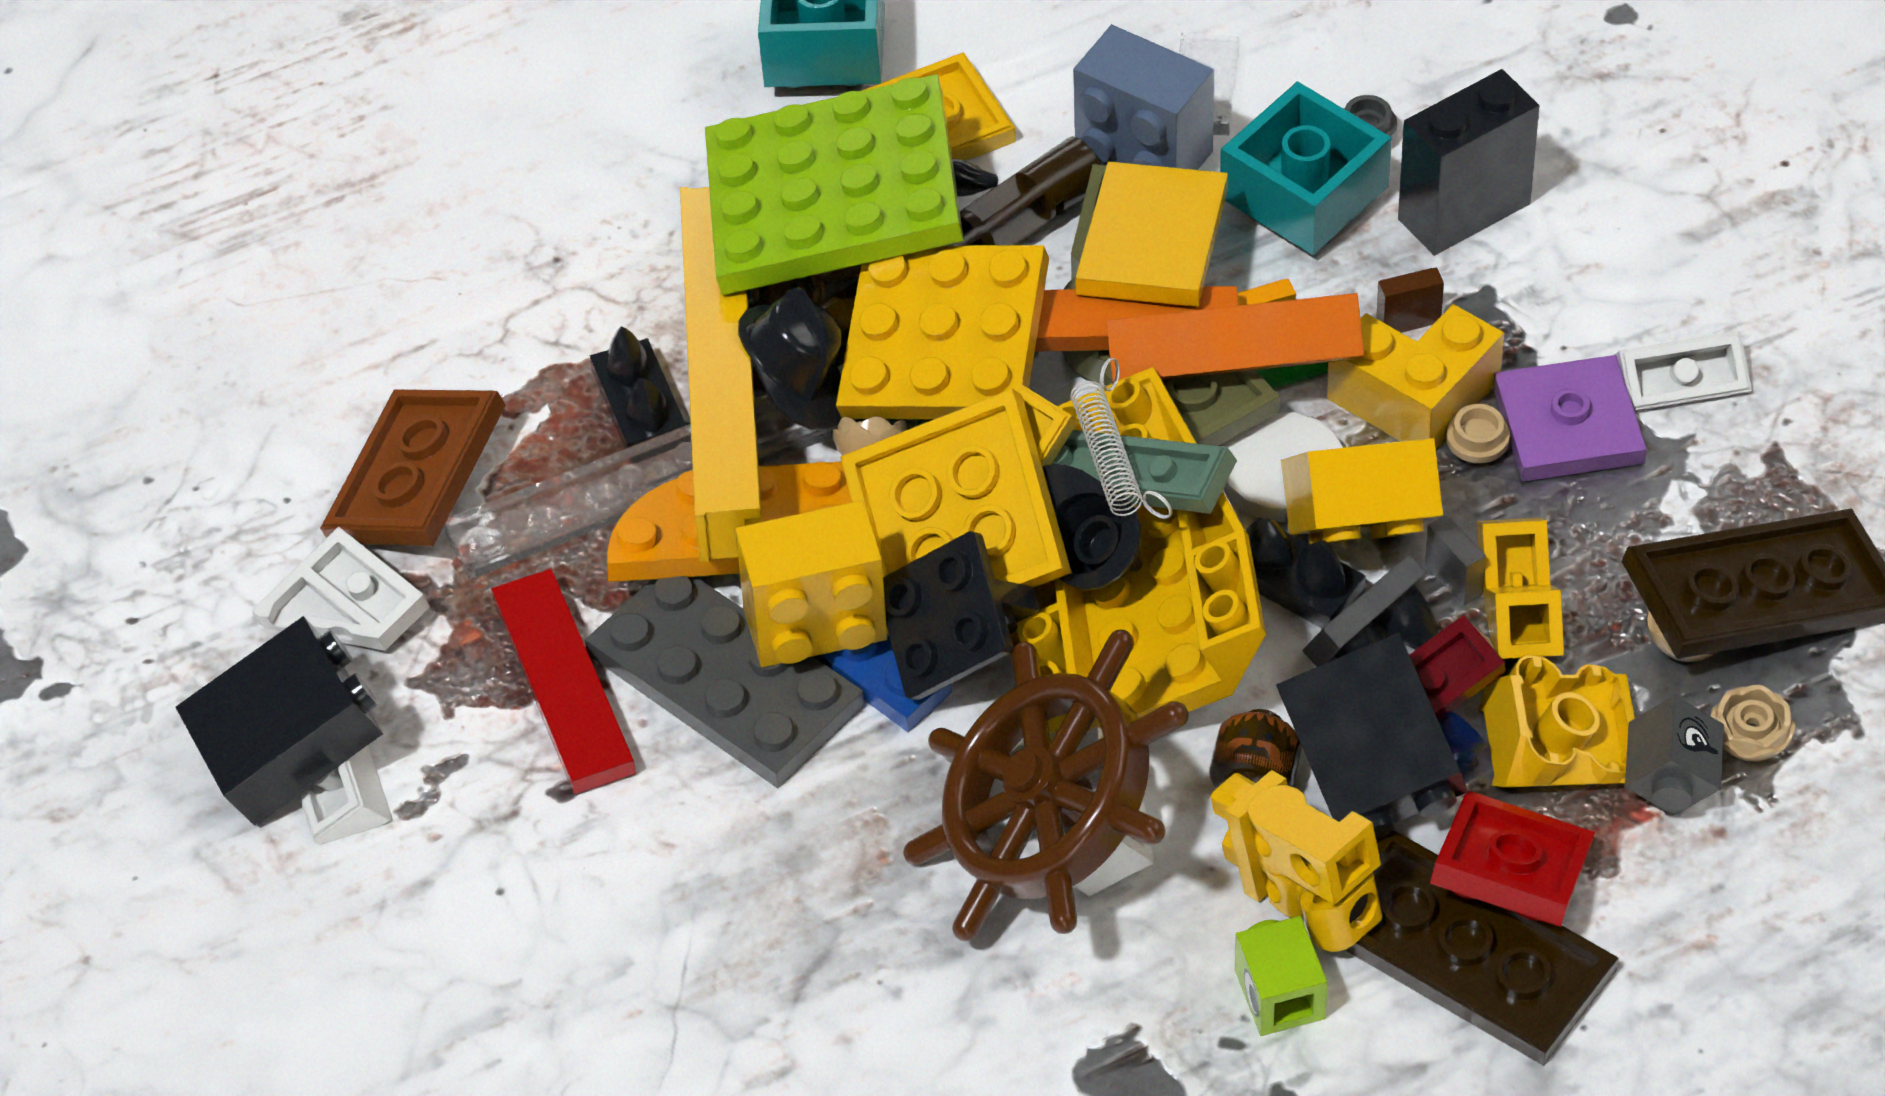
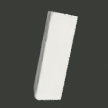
M1740 330L1623 349L1614 354L1617 357L1634 412L1750 393L1752 391Z
M368 746L299 794L313 841L319 845L378 828L392 820Z

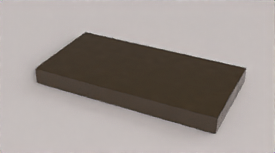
M1852 508L1629 546L1621 561L1676 659L1885 621V561Z
M1395 830L1378 839L1377 847L1381 865L1373 871L1382 919L1353 946L1345 949V951L1545 1066L1615 974L1619 957L1562 925L1559 927L1544 921L1529 920L1514 911L1478 899L1462 898L1451 890L1430 884L1438 857L1436 853ZM1368 893L1360 897L1353 906L1349 917L1350 923L1362 914L1366 907Z

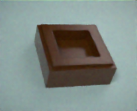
M1437 267L1378 281L1376 319L1401 333L1433 325L1442 316L1444 282Z

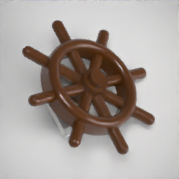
M1120 629L1110 634L1087 677L1070 673L1041 676L1036 647L1029 642L1016 644L1011 653L1016 687L993 702L974 722L965 736L946 728H937L930 733L928 744L931 750L952 760L942 796V824L909 841L904 847L903 855L909 864L919 866L950 850L962 868L977 879L953 922L952 930L959 940L971 941L978 935L1000 893L1018 899L1046 897L1051 927L1059 934H1068L1076 928L1078 921L1073 886L1086 895L1091 896L1154 863L1151 845L1160 843L1165 836L1166 830L1161 820L1146 814L1143 797L1149 773L1148 744L1184 726L1189 714L1183 703L1172 701L1139 718L1128 703L1110 691L1134 648V638L1128 631ZM1067 714L1051 742L1048 720ZM1095 718H1097L1101 729L1095 727L1089 730ZM1023 739L1025 749L1010 756V752ZM994 780L1002 781L1004 791L989 798ZM1009 819L994 849H992L987 830ZM1036 828L1040 852L1019 859Z

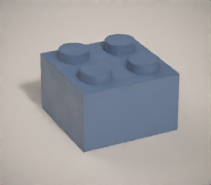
M1111 24L1073 69L1075 137L1088 144L1095 152L1101 164L1107 165V162L1198 170L1213 152L1214 69Z

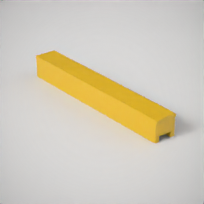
M680 187L694 506L701 563L710 562L711 559L737 558L735 528L762 522L753 365L738 336V321L744 312L749 309L748 290L726 295L721 294L715 271L709 187Z

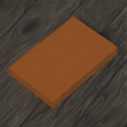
M394 389L320 527L324 536L327 538L339 526L360 544L434 546L506 406L498 391Z

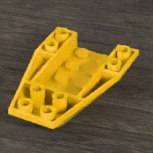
M1154 367L1119 380L1116 387L1110 392L1104 390L1120 435L1197 444ZM1113 383L1107 385V389H1109L1113 385ZM1089 393L1083 395L1078 399L1077 402L1079 403L1082 399L1088 396H1098L1099 393ZM1089 398L1087 400H1084L1082 403L1090 402L1095 398ZM1072 400L1057 406L1078 419ZM1098 402L1085 405L1083 408L1094 406ZM1099 407L1089 409L1086 411V413L1092 412L1098 409ZM1095 412L1087 417H1093L1101 412ZM1103 416L1093 418L1088 422H1094L1096 420L1101 419ZM1079 421L1073 430L1083 431ZM1104 421L1092 424L1090 427L1098 426ZM1102 426V427L1096 428V429H1094V430H1092V431H1093V432L1099 431V430L1105 428L1106 426ZM1222 491L1211 514L1172 509V515L1167 519H1163L1153 515L1144 505H1141L1137 509L1142 533V546L1139 558L1143 566L1140 571H1129L1126 576L1099 589L1082 590L1066 584L1059 578L1034 587L1040 611L1018 622V629L1010 634L1013 648L1020 642H1029L1036 647L1041 676L1070 673L1087 677L1110 634L1120 629L1128 631L1134 638V648L1110 691L1128 703L1139 718L1172 701L1183 703L1188 712L1232 696L1266 636L1249 536L1224 491ZM1150 506L1162 515H1169L1168 508ZM1067 714L1048 720L1049 732L1057 733ZM1095 718L1089 730L1095 727L1101 729L1097 718Z

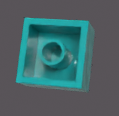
M760 0L758 39L764 87L799 88L820 85L857 86L861 84H881L885 20L884 0Z
M1297 81L1221 148L1220 172L1228 173V191L1225 201L1303 250L1315 255L1389 187L1392 137Z

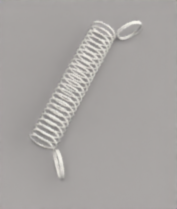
M1109 358L1102 367L1100 384L1092 381L1083 382L1073 388L1071 392V399L1093 458L1094 466L1098 472L1103 491L1105 492L1106 500L1111 512L1117 516L1131 515L1137 511L1143 502L1147 510L1153 515L1167 519L1172 515V508L1163 496L1154 491H1146L1142 499L1132 466L1114 421L1113 413L1109 407L1108 399L1104 393V390L1110 392L1116 387L1120 375L1117 359ZM1113 360L1116 366V376L1113 385L1107 389L1104 386V373L1108 363ZM1092 383L1099 386L1084 387L1079 389L1073 396L1074 390L1081 385ZM1089 388H1095V389L1100 390V392H1099V391H1088V392H1085V393L1079 395V396L1076 398V400H1074L1075 397H1076V395H1077L1080 391H1082V390L1089 389ZM1089 393H1099L1098 396H1088L1082 399L1079 403L1077 402L1078 399L1083 395ZM1089 398H1095L1090 402L1082 403L1084 400H1087ZM1098 402L1094 406L1083 408L1085 405ZM1099 407L1098 409L1092 412L1086 413V411L1089 409ZM1095 412H1101L1093 417H1087ZM1103 416V417H1102L1101 419H1099V420H1096V421H1094V422H1088V421H1090V420L1093 419V418H1097V417ZM1104 421L1098 426L1090 427L1092 424ZM1102 426H1106L1105 428H1103V429H1101V430H1099V431H1095V432L1092 431V430H1094V429H1096V428H1099V427H1102ZM1107 431V432L1104 433L1103 435L1094 436L1095 434H1097V433H1099V432ZM1104 436H1109V437H1107V438L1104 439V440L1095 441V440H1097L1098 438H1101V437H1104ZM1110 441L1109 443H1107V444H1105V445L1097 446L1098 444H1100V443H1102V442ZM1113 445L1112 447L1108 448L1107 450L1098 451V450H1100V449L1103 448V447ZM1114 450L1112 453L1108 455H1101L1102 453H1105L1107 451ZM1116 455L1115 457L1109 460H1103L1108 456ZM1117 460L1113 464L1104 465L1107 462ZM1119 465L1114 469L1106 470L1111 466ZM1116 470H1121V471L1117 472L1116 474L1107 475V474H1109L1110 472H1113V471H1116ZM1122 475L1117 479L1109 480L1114 476ZM1118 480H1124L1119 484L1111 485L1113 482H1116ZM1125 485L1124 487H1122V488H1120V489H1115V490H1114V488L1117 487V486ZM1121 490H1127L1121 494H1115ZM1146 494L1158 497L1167 506L1169 515H1162L1153 510L1145 500ZM1123 495H1128L1125 498L1117 499L1118 497H1121ZM1131 495H1135V496H1134L1130 501H1128L1127 503H1124V504H1114V503H1113L1114 501L1126 500L1127 498L1131 497ZM1138 496L1137 501H1136L1132 506H1130V507H1128V508H1125V509H1116V508H1113V507H1112V505H1113V506H1124V505H1127V504L1131 503V502ZM1140 499L1138 507L1130 513L1117 514L1113 511L1129 510L1132 507H1134Z

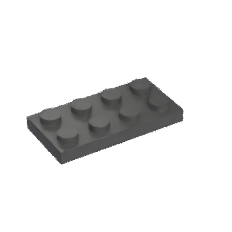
M696 576L651 579L585 639L589 657L777 789L865 706L862 689L813 656L793 664L781 663L761 668L744 609Z

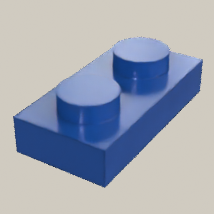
M888 634L887 640L871 643L860 649H844L813 656L862 689L864 701L906 732L912 730L952 693V684H949L920 700L906 698Z

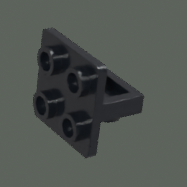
M973 531L959 536L883 577L886 626L903 690L908 699L920 700L1010 654L1013 650L1010 634L1018 629L1017 623L1040 611L1034 587L994 579L983 536L981 533Z

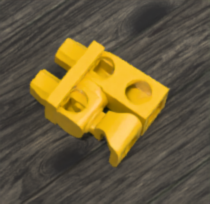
M1273 770L1269 771L1257 783L1239 773H1234L1212 792L1210 798L1213 811L1218 816L1227 820L1229 827L1221 843L1226 860L1239 868L1246 895L1258 902L1268 895L1269 902L1281 913L1291 918L1303 916L1305 926L1313 942L1322 950L1339 952L1353 946L1381 921L1382 912L1373 871L1381 865L1373 823L1370 820L1352 811L1338 822L1308 805L1304 794L1299 789L1288 786L1286 778ZM1368 893V900L1362 914L1350 923L1349 917L1353 906L1360 897Z

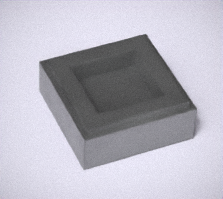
M1446 515L1428 524L1425 565L1463 606L1482 596L1486 555Z

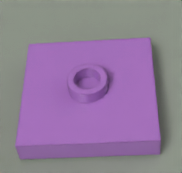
M1616 355L1494 373V392L1501 415L1510 430L1509 441L1522 482L1645 464L1647 449Z

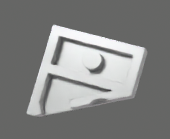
M338 526L251 611L257 622L267 629L283 631L304 616L321 635L332 630L342 643L385 651L430 608V605L423 593Z

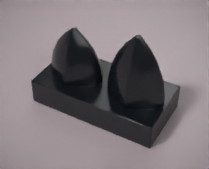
M619 327L611 340L609 350L589 356L592 373L629 460L688 442L686 424L649 339L638 340L627 328Z
M1259 517L1257 521L1247 527L1246 532L1250 540L1259 594L1323 629L1365 592L1366 575L1342 563L1335 551L1325 540L1309 545L1282 530L1276 521L1271 518L1262 519Z
M1408 554L1328 623L1307 644L1302 652L1318 667L1329 662L1331 659L1334 660L1382 639L1373 625L1375 621L1391 635L1399 632L1403 642L1419 648L1439 633L1430 605L1415 586L1427 572L1411 554Z

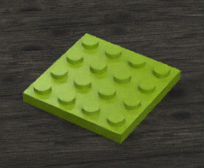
M938 74L921 78H906L895 84L864 91H849L834 98L803 105H787L777 111L746 118H730L719 124L705 127L715 271L722 295L964 241L944 97Z

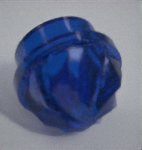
M1447 711L1438 722L1460 772L1464 776L1479 766L1477 757L1487 746L1480 734L1468 722L1454 712Z

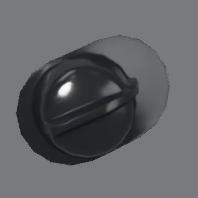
M800 287L790 289L781 299L773 302L770 306L758 305L747 309L738 321V336L753 362L766 393L775 407L791 422L806 429L827 430L838 425L842 419L836 407L841 374L835 362L841 347V330L836 319L825 308L812 301L804 289Z
M1067 464L1043 466L1042 469L1072 572L1059 577V579L1073 587L1090 590L1103 588L1108 584L1114 583L1126 576L1129 571H1140L1143 566L1139 558L1142 546V533L1137 511L1126 516L1113 514L1106 500L1101 481L1081 469ZM1126 499L1122 501H1114L1113 503L1124 504L1127 503L1128 500ZM1131 503L1124 506L1112 505L1116 509H1125L1132 506ZM1132 507L1131 509L1125 511H1113L1117 514H1127L1132 512L1136 508Z

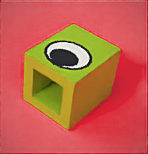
M1301 915L1282 921L1264 920L1252 925L1248 930L1235 933V972L1260 1037L1326 1019L1328 982Z

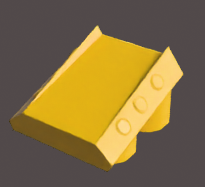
M1526 655L1519 659L1508 676L1498 677L1484 688L1479 711L1484 712L1494 771L1491 786L1531 787L1625 783L1629 722L1635 719L1627 674H1614V672L1604 666L1586 664L1580 667L1575 675H1562L1557 666L1547 658Z

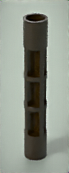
M1071 136L960 210L964 241L945 246L1019 244L1054 220L1055 215L1063 214L1085 198L1092 165H1101V162L1095 152L1080 138ZM858 280L820 305L836 319L841 330V347L835 362L837 367L844 363Z

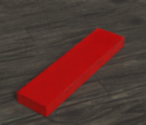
M552 568L492 587L494 604L574 795L636 774L634 759Z

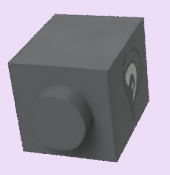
M1675 695L1631 720L1628 726L1625 788L1672 815L1680 813L1721 790L1724 724Z

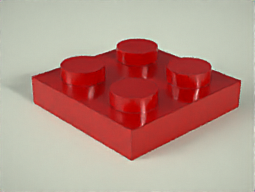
M1467 790L1468 792L1465 793L1435 862L1430 884L1451 890L1462 898L1478 899L1514 911L1529 920L1544 921L1561 927L1587 860L1595 832Z

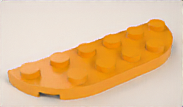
M841 461L759 466L762 522L852 502ZM693 470L682 473L678 478L654 488L639 498L621 516L609 540L607 550L608 582L663 579L678 576L694 577L740 574L738 557L711 559L710 562L700 563L695 521Z

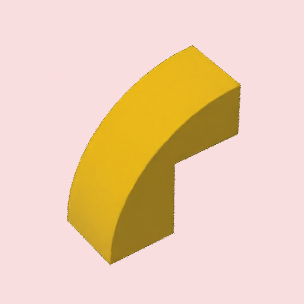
M1539 517L1477 521L1478 547L1486 555L1482 589L1490 639L1496 653L1501 659L1522 658L1526 655L1539 657L1564 655L1561 590L1550 585L1547 520Z

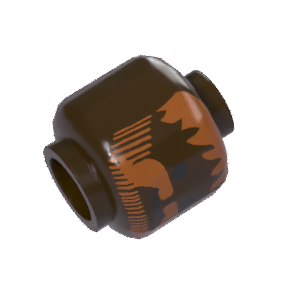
M1254 709L1231 716L1222 722L1216 737L1209 767L1212 784L1215 788H1218L1234 773H1239L1257 783L1269 771L1273 770L1286 778L1288 786L1293 787L1302 750L1296 731L1287 722L1283 721L1279 715L1265 709Z

